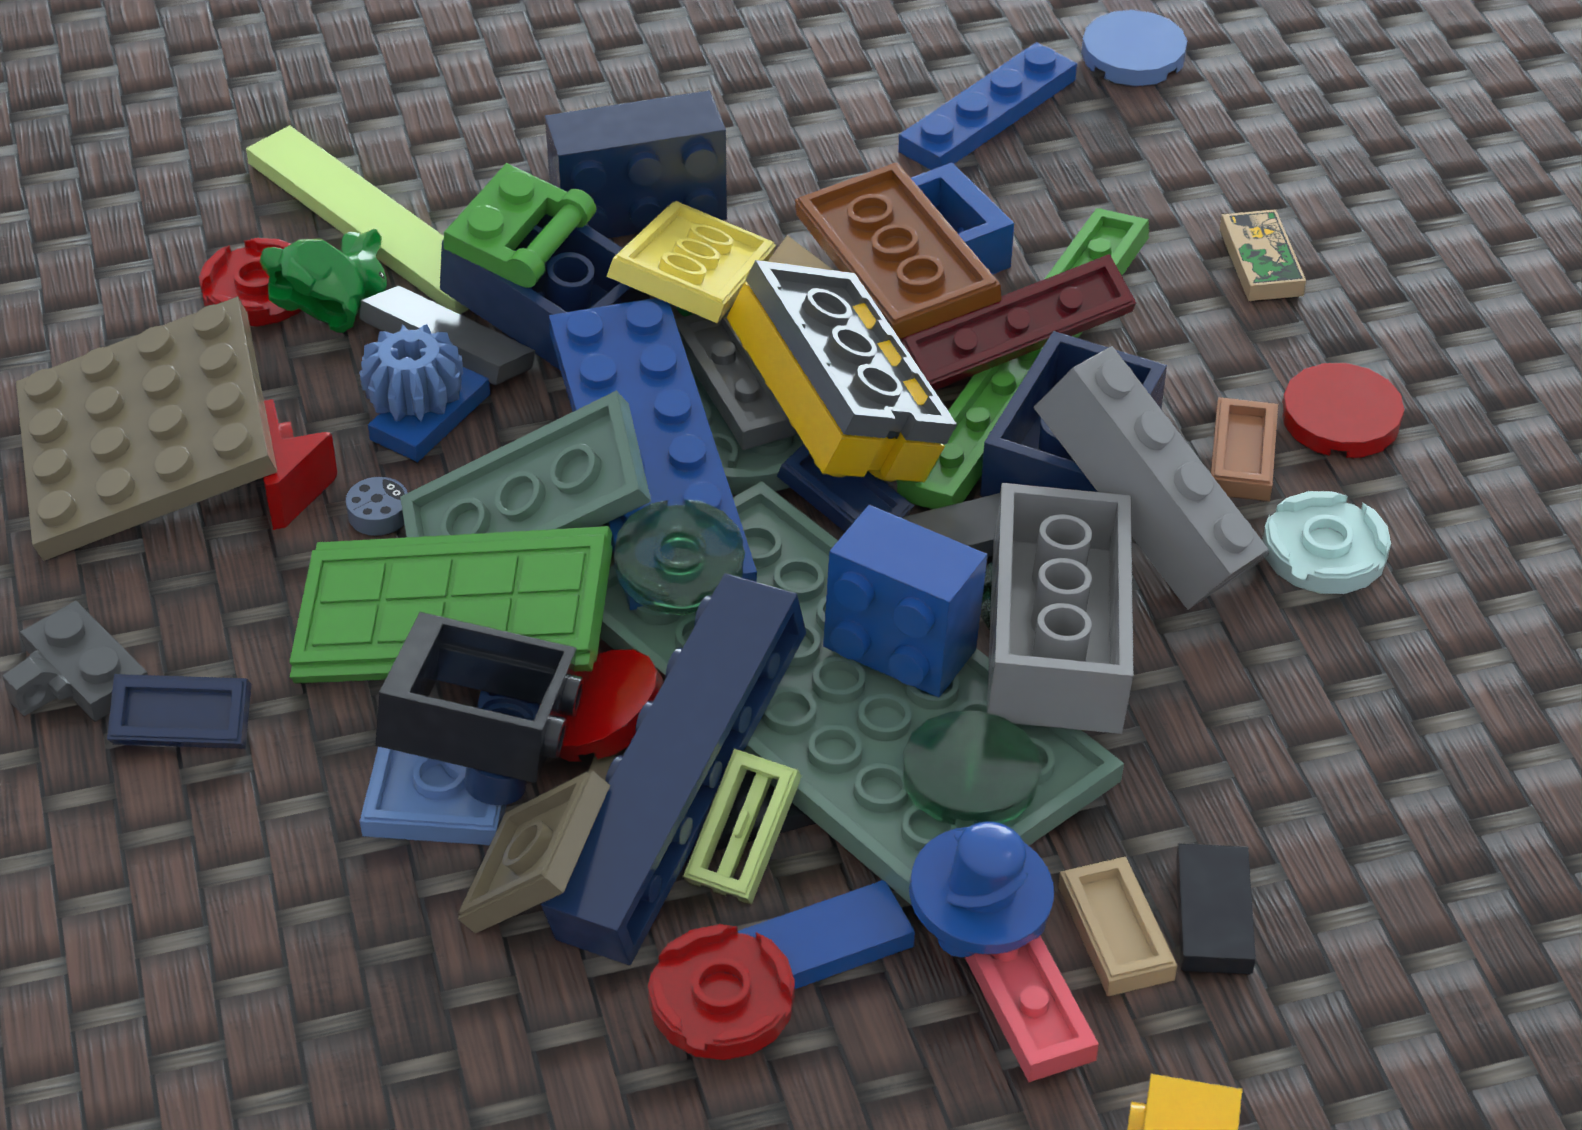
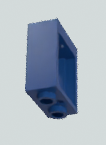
M953 163L911 178L985 267L989 268L991 274L1011 267L1014 222Z

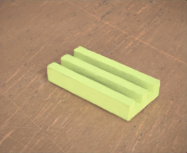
M734 749L683 875L685 880L699 887L701 885L707 886L714 892L725 896L730 894L737 897L738 900L752 905L802 776L799 771ZM746 771L756 772L718 871L716 873L707 870ZM772 778L777 779L778 783L740 879H733Z

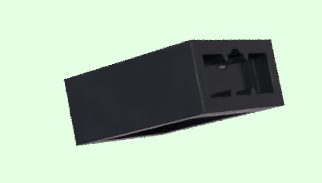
M419 612L379 691L375 746L536 783L546 758L557 759L560 755L567 727V719L563 718L564 715L575 717L580 704L584 678L574 675L577 648ZM436 680L541 705L534 721L432 698L429 695Z

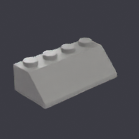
M1113 346L1073 367L1034 406V409L1098 492L1131 495V536L1187 610L1269 555V549L1251 527L1250 523L1240 513L1210 471L1197 457Z

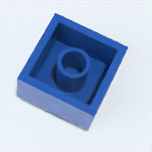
M868 505L829 551L823 647L939 698L976 650L988 554Z

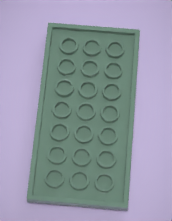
M762 481L733 497L757 570V582L796 593L806 628V635L744 752L797 769L802 777L792 803L880 879L884 880L908 903L911 904L909 881L915 859L921 849L936 836L956 828L970 827L979 822L991 821L1012 828L1018 833L1023 842L1030 846L1121 782L1124 763L1082 730L986 721L989 658L977 648L938 698L823 647L829 551L838 540ZM615 564L609 570L600 638L614 650L634 649L649 656L665 681L669 659L672 653L679 647L683 648L695 627L698 607L704 597L678 600V602L647 608L641 606L637 607L636 610H630L618 567ZM772 778L770 784L776 788L778 780Z

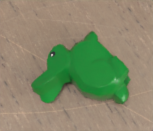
M371 229L362 234L347 232L341 239V251L321 238L300 239L284 249L276 247L263 249L259 261L263 270L269 276V300L278 307L289 311L300 309L308 315L327 323L330 330L344 333L353 327L362 300L386 291V274L383 266L376 258L382 242L381 235L376 229Z

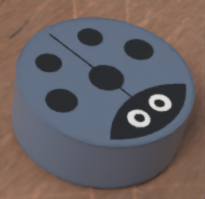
M371 477L356 483L346 495L349 523L355 530L363 534L375 536L386 535L400 529L404 525L400 497L408 493L406 488L399 481L388 477Z

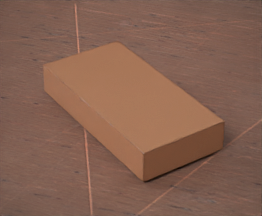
M1218 397L1210 473L1228 497L1270 502L1273 485L1278 404Z

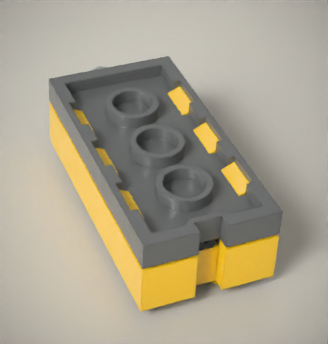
M755 260L746 277L747 282H744L727 316V320L740 339L743 348L748 352L764 378L767 387L772 391L787 415L790 424L813 457L816 466L823 474L834 477H864L867 471H869L875 477L888 482L896 480L925 482L945 447L944 444H947L955 430L957 423L856 274Z

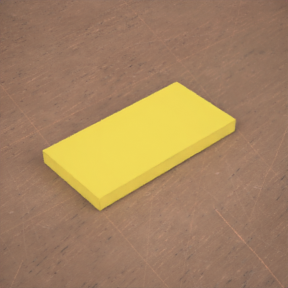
M675 201L613 257L607 277L718 323L733 306L744 282H747L746 277L754 261L767 262L773 255L776 245L773 244V241Z

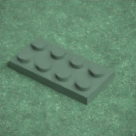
M617 390L400 497L407 537L599 527L651 502L629 403Z

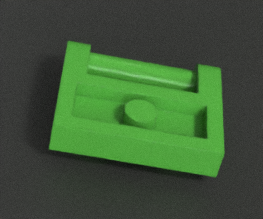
M506 163L444 231L443 249L519 286L529 288L534 286L545 272L544 264L576 227L585 226L595 215L596 204L582 190L571 189L566 192ZM545 214L553 217L527 248H520L514 251Z

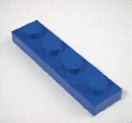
M1036 42L900 133L898 152L930 170L949 163L955 164L1074 82L1076 79L1077 63L1058 54L1053 49Z

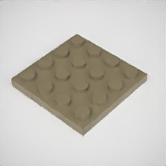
M239 297L217 305L206 306L191 315L162 326L151 327L141 334L107 347L96 348L86 355L49 369L36 371L32 375L16 381L32 545L43 561L277 472L248 314Z

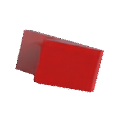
M274 399L264 400L277 472L263 477L272 527L273 530L286 528L335 480L338 471L331 433L321 432L294 437L290 421L278 423Z

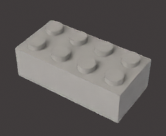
M1002 483L993 540L986 721L1122 734L1133 681L1131 495Z

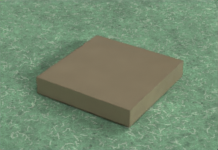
M592 770L506 812L460 908L458 920L476 934L562 894L610 785Z

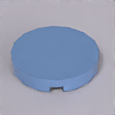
M1137 10L1115 11L1097 17L1086 27L1082 44V56L1086 66L1093 72L1096 66L1099 70L1105 72V79L1116 84L1130 86L1155 85L1167 80L1169 72L1175 70L1177 74L1183 68L1187 39L1182 29L1174 22L1155 13Z

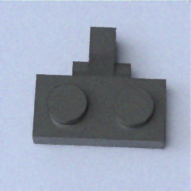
M74 601L20 631L24 648L30 655L2 675L10 703L23 717L56 698L62 700L71 697L95 722L110 713L114 674H148L77 601Z

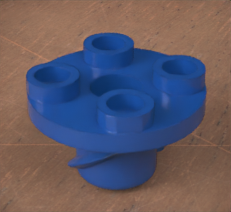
M985 821L970 827L946 831L930 840L921 849L913 864L909 881V896L917 917L938 938L940 947L948 954L961 958L969 957L975 953L1000 954L1010 952L1040 937L1045 930L1052 909L1054 886L1051 874L1044 861L1029 845L1023 842L1018 833L1004 824Z

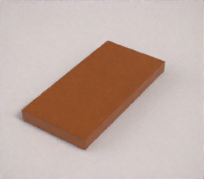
M898 162L795 199L798 218L840 271L856 274L899 339L1002 301L1000 283Z

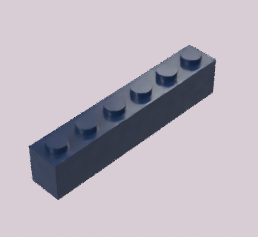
M724 573L712 596L707 595L701 601L696 613L693 631L684 647H679L672 653L667 664L665 681L654 701H648L642 707L636 723V733L623 756H617L608 769L605 781L610 787L564 892L541 903L555 940L631 966L701 833L733 750L737 749L744 752L806 635V628L796 593Z

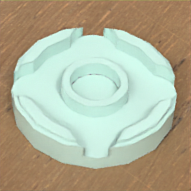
M1333 491L1304 492L1287 497L1277 505L1276 512L1271 516L1269 515L1262 539L1269 549V555L1265 559L1277 575L1296 587L1319 594H1346L1366 588L1382 575L1391 546L1388 526L1374 509L1363 502L1361 509L1353 504L1346 503L1348 497L1346 495Z

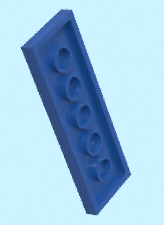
M658 298L549 315V332L572 412L616 390L629 403L651 502L605 523V526H609L612 532L611 546L613 547V554L629 609L636 610L637 607L641 606L647 608L678 602V600H691L706 597L707 595L712 596L724 573L757 582V570L670 303Z

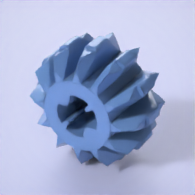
M402 324L399 332L392 334L380 331L378 342L364 345V356L361 362L362 370L359 372L362 390H365L366 398L370 399L376 413L391 412L396 422L407 415H415L422 421L424 413L431 411L437 414H444L446 403L459 400V391L462 383L461 375L464 374L462 357L458 354V347L450 342L447 332L432 334L427 324L417 330H408Z

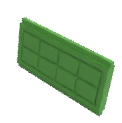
M609 526L317 542L316 550H312L289 662L292 665L290 678L294 683L386 680L419 612L576 647L574 672L593 671L594 662L597 661L613 549L611 546L612 532Z

